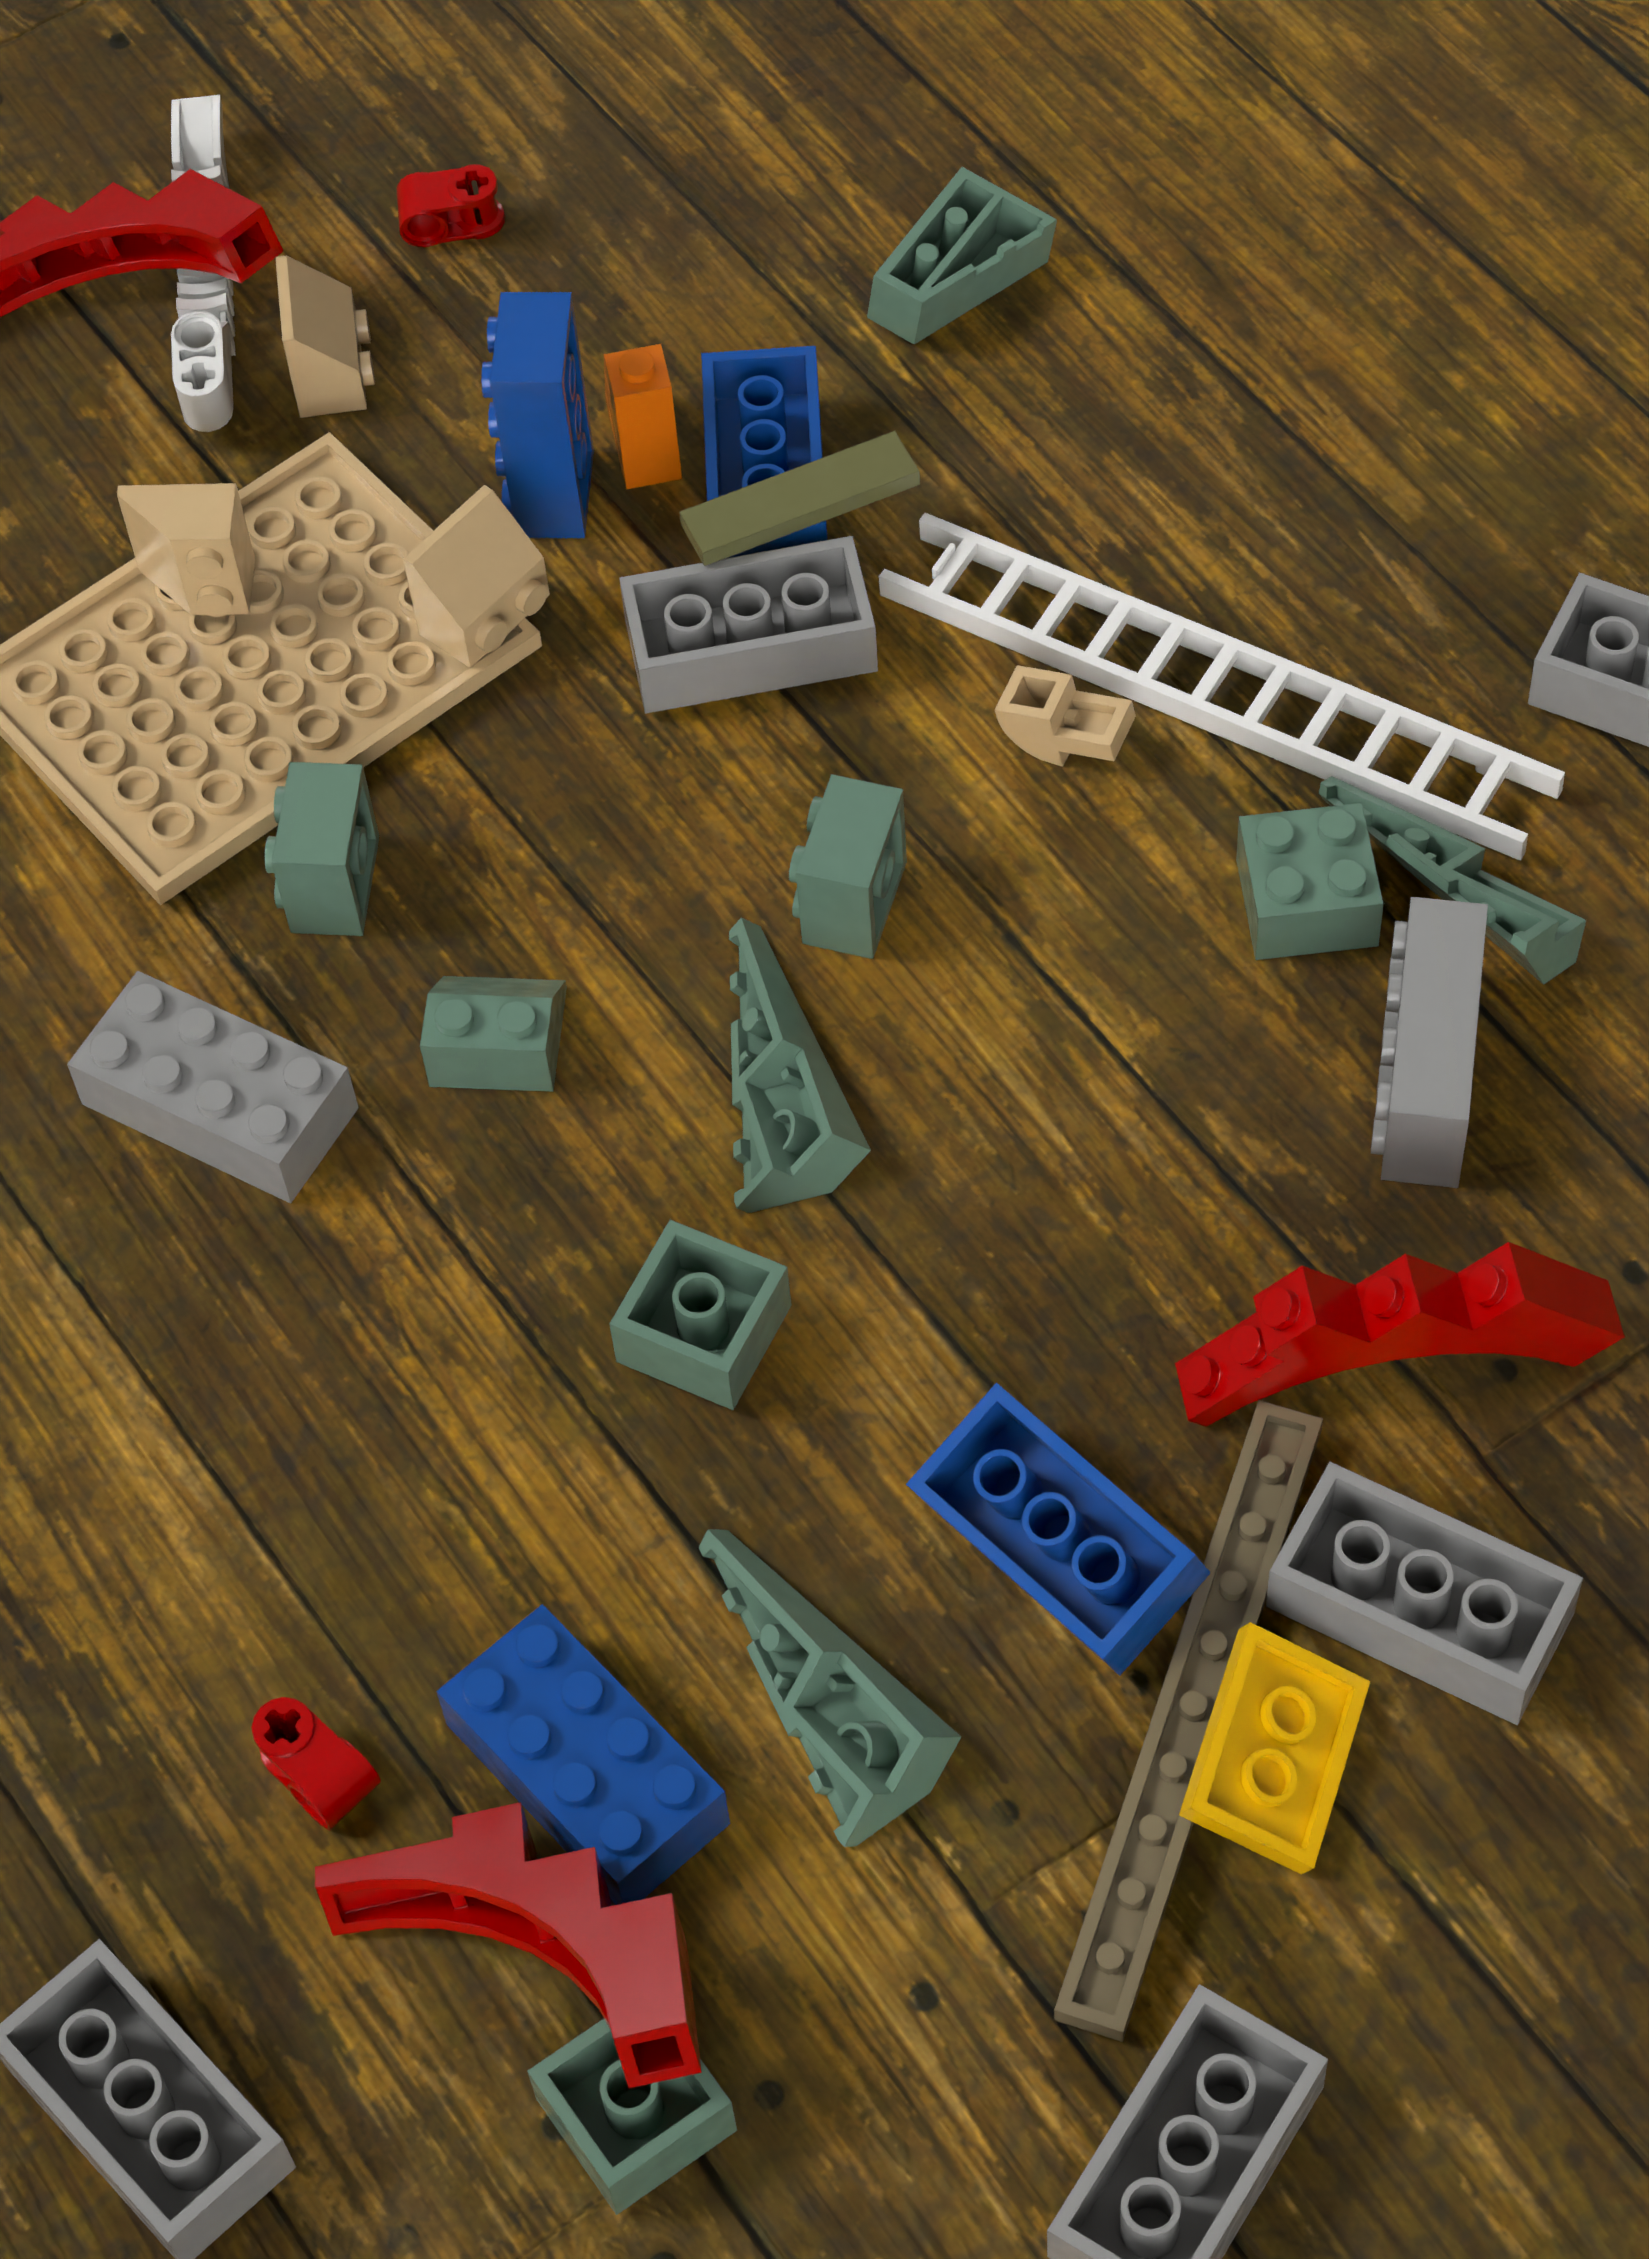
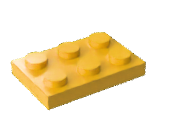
M1251 1622L1238 1629L1179 1816L1301 1875L1314 1869L1370 1681Z

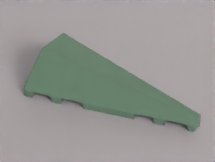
M1333 776L1321 782L1319 794L1330 806L1362 803L1369 838L1442 900L1488 904L1485 936L1542 984L1547 983L1576 963L1586 920L1482 871L1481 867L1485 848Z
M741 917L729 931V940L739 946V972L736 971L730 976V991L740 997V1019L731 1023L732 1105L742 1111L743 1139L740 1138L733 1143V1158L743 1164L744 1189L734 1193V1202L737 1209L752 1213L832 1193L866 1157L871 1149L761 926Z
M708 1529L698 1548L703 1557L714 1559L728 1588L722 1595V1598L729 1612L740 1614L750 1634L752 1642L746 1648L788 1736L800 1739L814 1768V1771L808 1776L815 1793L827 1795L838 1818L840 1826L834 1830L838 1841L844 1847H856L931 1793L961 1736L728 1530Z

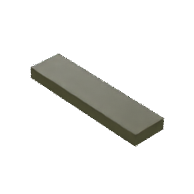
M893 431L679 512L681 526L704 566L918 486L920 485V471L897 433Z

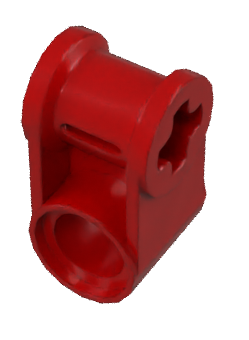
M470 164L461 168L443 171L416 172L402 178L397 185L399 231L402 239L413 246L430 247L445 242L484 239L499 232L505 223V213L502 204L495 198L498 188L495 173L489 167L480 164ZM473 180L477 182L479 194L474 195L471 183ZM475 209H479L482 223L477 222Z
M288 1697L272 1699L262 1705L254 1715L251 1728L254 1742L260 1749L262 1763L268 1772L290 1791L301 1807L326 1830L331 1831L381 1783L378 1773L368 1760L347 1740L338 1737L299 1700ZM283 1734L287 1738L292 1740L298 1737V1739L292 1743H290L288 1740L284 1738L277 1740V1738Z

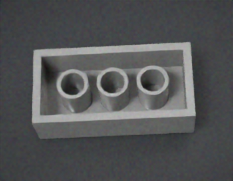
M853 536L725 558L707 566H704L703 563L619 578L625 622L645 714L878 671L876 627Z
M1579 572L1534 660L1528 704L1649 747V596Z
M1411 897L1408 922L1395 921L1371 1154L1383 1155L1381 1180L1458 1188L1469 1123L1488 904Z
M140 971L135 973L67 1064L82 1105L288 1203H292L359 1108L348 1067Z
M1329 1462L1269 1571L1266 1607L1518 1726L1575 1613L1583 1577Z
M100 1939L0 2023V2059L5 2067L175 2259H195L296 2168L283 2139Z
M1199 1984L1048 2228L1047 2257L1049 2259H1222L1323 2090L1328 2058Z

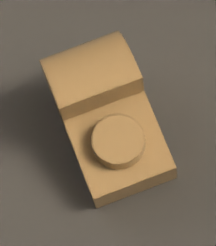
M1019 665L1016 666L995 708V714L1002 730L1017 746L1042 761L1062 767L1070 753L1115 761L1136 717L1132 700L1076 691L1071 674Z

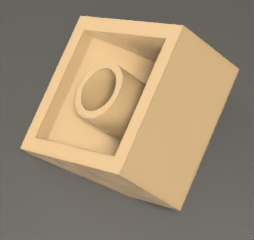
M287 255L275 257L282 341L300 418L367 409L365 386L375 385L371 352H362L361 344L371 343L366 309L356 310L351 287Z
M236 483L118 486L117 497L138 569L142 574L190 615L220 617L224 615L250 614L255 556Z
M483 485L403 558L418 633L469 668H472L487 653L497 650L505 640L506 635L525 617L539 611L546 598L550 595L544 557L496 493L486 485Z

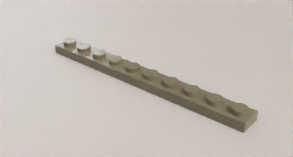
M1258 1400L1204 1561V1565L1210 1571V1575L1193 1594L1054 2009L1055 2021L1120 2042L1124 2040L1194 1822L1179 1816V1812L1238 1629L1249 1622L1257 1626L1259 1625L1267 1600L1269 1571L1286 1542L1322 1432L1323 1418Z

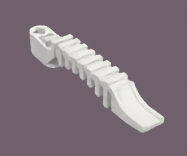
M220 95L172 100L171 151L174 169L171 170L172 182L189 169H192L229 189ZM181 268L177 269L179 282H177L178 298H176V309L179 319L173 325L171 332L173 382L185 423L194 430L211 432L226 425L233 414L231 356H235V343L233 339L235 337V325L232 317L234 316L232 300L234 295L233 282L215 273Z

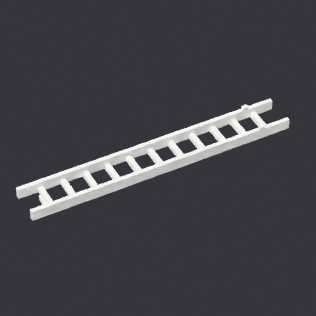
M924 513L919 520L920 539L946 549L932 568V578L934 579L932 584L928 587L887 569H884L879 575L880 596L1324 780L1333 776L1449 832L1520 861L1526 852L1528 833L1483 815L1498 788L1506 778L1555 799H1558L1563 790L1564 771L928 513ZM971 561L1004 573L981 608L948 595ZM1023 581L1056 594L1033 630L999 616ZM1074 602L1108 616L1085 651L1051 637ZM1126 624L1161 637L1138 673L1103 659ZM1179 645L1214 659L1191 695L1156 681ZM1232 667L1266 680V683L1244 716L1210 703L1213 695ZM1284 688L1322 703L1300 739L1262 724ZM1339 711L1377 725L1354 762L1317 747ZM1394 733L1432 748L1410 784L1372 770ZM1449 755L1475 765V770L1485 775L1465 808L1427 792Z

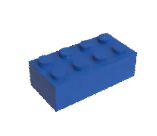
M501 292L498 317H489L487 322V345L489 353H493L492 362H483L481 383L483 397L493 398V402L489 404L488 425L490 437L500 439L496 443L495 467L497 476H506L502 484V503L529 538H585L594 447L572 292Z
M816 346L701 353L707 501L823 458ZM827 520L728 558L828 540Z
M995 1383L906 1483L932 1510L1119 1676L1210 1575V1571L1196 1554L998 1383Z
M543 1604L436 1691L447 1726L508 1791L521 1802L524 1808L567 1853L592 1847L596 1848L611 1900L616 1905L644 1899L730 1825L725 1791Z

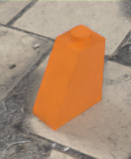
M661 344L604 354L606 405L626 490L682 479L672 386Z

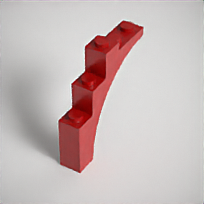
M192 169L186 171L149 200L112 182L72 213L36 195L0 222V317L31 301L72 285L107 275L145 269L183 268L215 273L238 283H243L284 252L261 205Z
M1507 1242L1458 1273L1405 1253L1356 1285L1302 1265L1253 1296L1256 1308L1254 1314L1175 1363L1188 1421L1207 1427L1255 1401L1292 1386L1345 1370L1408 1358L1443 1354L1491 1353L1534 1357L1575 1367L1625 1338L1608 1280Z
M521 1802L452 1817L453 1837L315 1867V1888L333 1936L385 1928L444 1929L492 1938L532 1953L569 1977L597 2006L612 2033L628 2088L702 2073L687 1942L672 1893L611 1906V1897L596 1848L592 1847L537 1859V1851Z

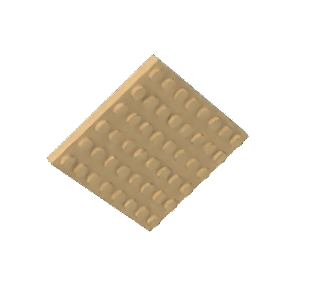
M330 432L238 491L255 556L250 614L224 615L220 617L190 615L139 571L136 559L134 558L0 644V736L160 905L278 826L274 817V796L277 786H285L290 762L362 764L364 768L542 647L540 631L524 618L506 635L505 640L497 650L487 653L472 668H469L418 633L403 558L432 533L433 530Z

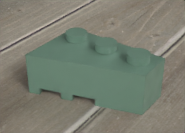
M961 167L875 273L867 318L912 344L918 343L1047 263L1057 219L966 168Z

